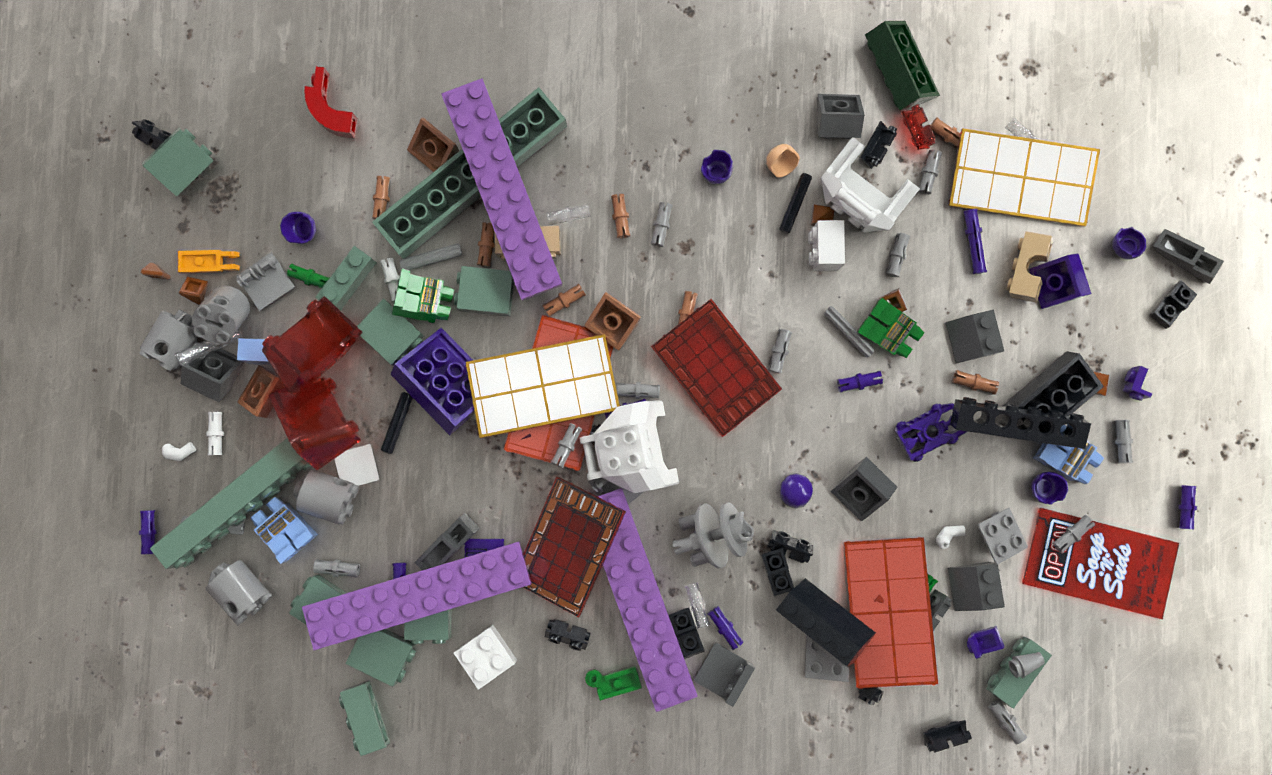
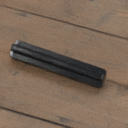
M807 173L801 174L781 223L780 231L784 233L791 232L812 180L811 175Z
M402 392L381 447L382 452L392 454L413 399L409 393Z

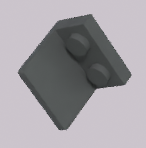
M714 643L694 680L724 698L725 703L733 707L755 667L752 663L720 644Z

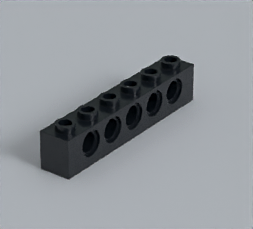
M963 397V400L955 399L950 425L956 430L1081 449L1086 448L1091 423L1086 421L1084 416L1071 413L1070 416H1064L1062 412L1049 410V413L1041 412V409L1028 407L1027 410H1024L1014 404H1006V407L998 406L997 402L985 400L984 403H978L976 399ZM981 411L980 418L974 420V414ZM1003 414L1002 420L995 423L996 417ZM1024 418L1023 424L1017 426L1018 420ZM1045 421V426L1042 429H1038L1039 424ZM1067 424L1065 431L1060 433V428Z

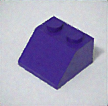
M1079 253L1066 255L1029 268L1031 275L1041 277L1042 286L1038 297L1041 309L1092 294Z

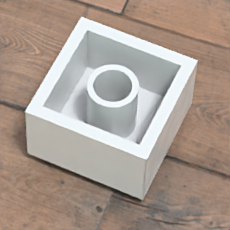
M844 220L817 221L812 230L809 231L808 243L812 244V252L809 253V265H812V271H838L845 264Z
M494 625L485 629L454 652V655L478 690L517 662L516 657Z

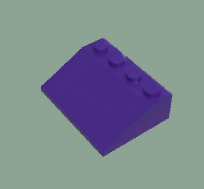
M442 328L394 364L390 375L449 436L475 414L466 362L473 361V359Z

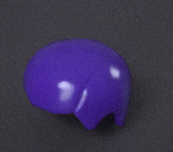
M713 150L708 157L703 159L701 172L706 181L711 184H722L731 177L733 161L730 154L724 150Z
M290 212L282 218L280 229L286 241L305 244L315 237V220L305 212Z
M1133 227L1121 228L1112 240V248L1116 255L1123 259H1135L1140 257L1145 251L1146 238L1142 232Z
M1042 472L1034 477L1031 483V492L1038 502L1052 505L1054 502L1065 499L1068 493V483L1063 476L1057 473Z
M798 473L791 474L782 481L780 498L788 507L801 508L811 500L813 486L806 476Z

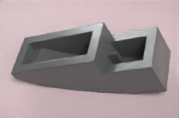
M1167 229L1163 230L1153 246L1155 250L1168 260L1208 284H1211L1224 263L1223 260L1205 252L1204 247Z
M464 513L414 563L422 571L445 564L480 528Z

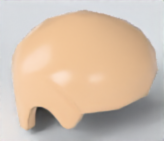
M780 144L770 150L766 157V165L776 177H784L797 167L800 156L790 145Z

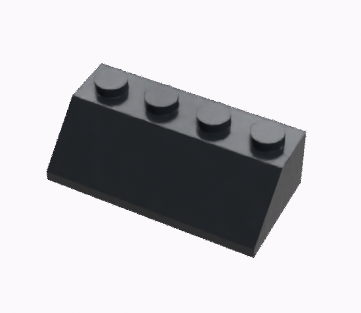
M1066 351L1003 406L1006 407V404H1014L1024 410H1027L1028 407L1041 409V412L1049 413V410L1062 412L1064 416H1070L1071 413H1074L1104 386L1080 353ZM1024 418L1018 420V426L1023 424ZM1045 421L1039 424L1038 429H1042L1045 426Z
M806 578L788 593L776 609L778 613L848 668L852 666L876 634L875 631Z

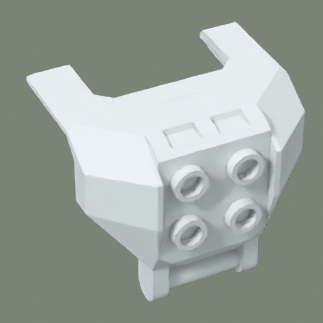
M852 137L821 177L825 204L831 202V208L840 215L844 212L849 216L847 221L857 228L863 227L860 230L862 232L890 230L895 224L894 221L920 188L907 179L892 198L887 197L851 169V164L865 147Z
M661 400L619 406L594 434L579 438L580 444H583L589 473L587 474L588 480L604 478L633 493L679 484L677 469L668 470L663 462L656 427L657 417L665 416ZM594 441H595V450H596L598 465H599V468H600V470H601V471H598V472H597V468H596V463H595V458H594V453H593V448H592V443H591V442H594Z

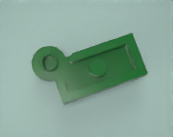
M636 666L602 675L600 671L592 669L587 672L585 677L588 686L597 688L600 701L642 688Z

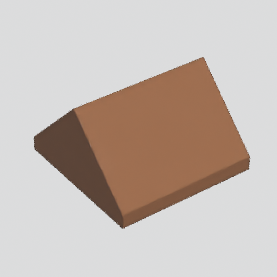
M421 118L407 151L434 172L457 154L459 149L453 141L425 118Z
M605 292L584 326L596 335L605 334L606 342L620 350L638 326L641 316Z
M258 365L237 402L253 415L267 418L288 381Z

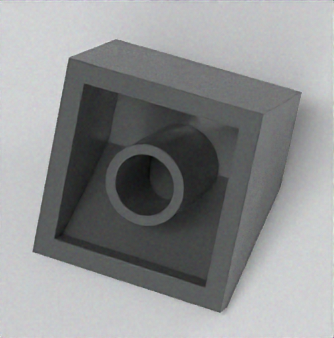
M818 94V136L826 139L833 137H843L845 139H851L852 137L861 138L865 114L860 95Z
M994 309L945 323L956 364L1004 352Z
M206 342L182 365L180 384L220 402L231 390L244 362L238 361L236 355Z
M865 457L840 480L831 492L862 522L889 501L897 486L869 458Z
M994 562L948 568L954 611H982L1005 607L999 568Z

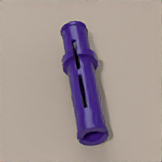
M970 209L964 211L967 227L965 235H968L973 274H982L987 272L981 238L983 231L979 225L978 209Z

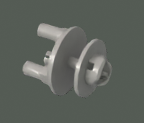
M729 502L722 504L719 518L713 507L705 503L698 507L695 514L679 518V526L683 531L695 527V533L691 534L688 538L673 541V548L680 546V548L674 550L677 555L691 550H701L700 552L692 553L690 556L693 567L710 563L716 568H723L728 561V547L736 557L744 556L747 552V542L752 540L754 530L743 517L745 513L743 511L738 512L733 504Z

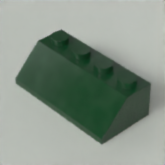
M884 21L865 34L867 45L876 58V65L882 71L885 78L884 82L893 95V102L899 110L914 108L940 96L906 21Z

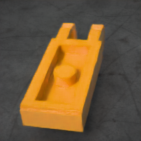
M221 250L178 251V273L239 271V265H223V258L236 259L240 257V253Z

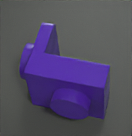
M1136 366L1128 370L1125 376L1126 384L1123 391L1129 393L1130 398L1139 401L1151 398L1152 393L1141 389L1148 368Z
M997 626L972 632L967 641L968 649L971 654L974 653L976 659L981 658L983 654L1001 650L1005 647Z

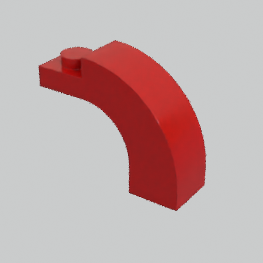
M316 66L315 73L311 77L313 87L305 86L304 89L305 101L310 113L328 132L336 136L355 139L357 117L353 112L338 111L329 107L327 90L330 74L325 67Z

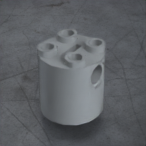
M223 285L216 287L194 311L192 323L195 335L213 343H227L249 315L250 304L247 297L240 290L232 286Z
M180 309L176 315L162 310L140 346L141 351L139 354L150 360H159V365L167 370L180 369L198 339L194 333V327L191 325L192 316ZM165 344L168 347V351L166 354L163 352V346Z
M311 470L298 480L294 488L293 495L297 501L296 510L338 525H343L346 517H350L353 512L354 505L351 502L356 497L359 486L352 482Z
M238 560L233 564H226L225 562L220 564L211 572L206 591L237 626L248 618V614L251 613L253 616L263 608L262 605L273 596L242 560Z

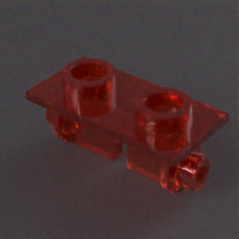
M917 104L911 107L912 110L902 111L903 122L909 129L912 143L917 147V150L929 149V146L934 145L936 137L931 126H922L923 123L928 121L923 107Z

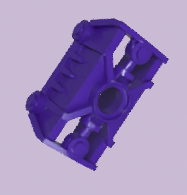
M936 403L932 405L931 410L908 422L901 421L897 423L895 433L910 461L918 462L922 460L924 454L946 443L954 444L959 440L958 437L967 433V431L955 430L950 433L944 432L950 426L951 416L949 421L945 422L942 420L939 422L942 414L951 409L953 410V403L942 405ZM930 425L935 426L938 430V434L934 438L929 437L926 433ZM912 429L920 431L916 433V437L913 439H903L902 434ZM916 442H925L923 447L910 452Z

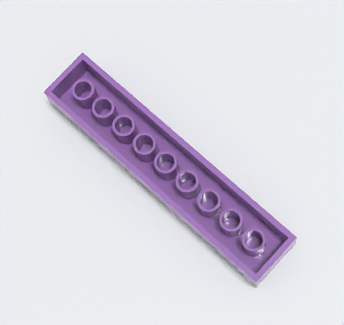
M481 78L441 93L521 300L524 301L561 287V279L483 79Z
M620 488L596 497L623 512L603 556L602 564L656 712L698 697L623 489ZM590 518L592 521H588V525L594 542H596L602 529L598 524H603Z
M516 542L303 606L302 610L314 651L528 586L532 582L521 544Z

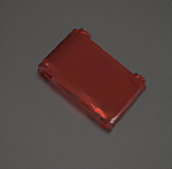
M325 296L319 301L313 300L306 308L308 310L306 315L281 336L276 335L273 337L270 335L262 343L264 346L262 352L287 391L294 398L298 397L337 363L353 347L363 333Z
M325 376L276 389L269 394L271 403L291 446L316 470H319L361 441L357 433L360 430L354 420L349 421L344 416L334 396L337 394L335 390L338 388L337 384L331 377L327 379Z

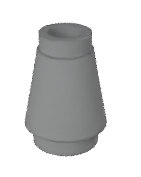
M1036 652L1014 656L1008 664L1011 673L1016 678H1024L1044 665L1045 661L1041 653Z

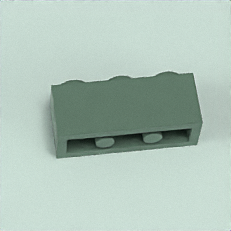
M354 246L315 298L333 311L340 313L377 262Z
M1027 637L1016 641L1013 646V652L1010 656L1003 659L1000 664V670L997 674H993L987 683L988 687L986 688L1013 709L1052 656ZM1040 652L1045 661L1044 665L1024 678H1016L1011 673L1008 662L1014 656Z
M370 680L341 691L339 702L342 709L346 711V724L348 729L353 732L355 750L359 751L360 756L386 748L390 741Z

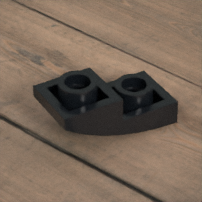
M1179 281L1155 307L1150 316L1167 329L1171 327L1180 313L1189 307L1197 293L1185 283Z
M780 548L761 554L773 596L793 590L794 585L783 549Z
M689 607L669 614L684 659L705 652Z

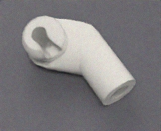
M191 442L180 449L175 448L171 444H165L162 447V455L166 459L182 461L196 451L195 446Z
M964 525L944 527L936 537V544L942 549L948 548L953 537L965 536Z

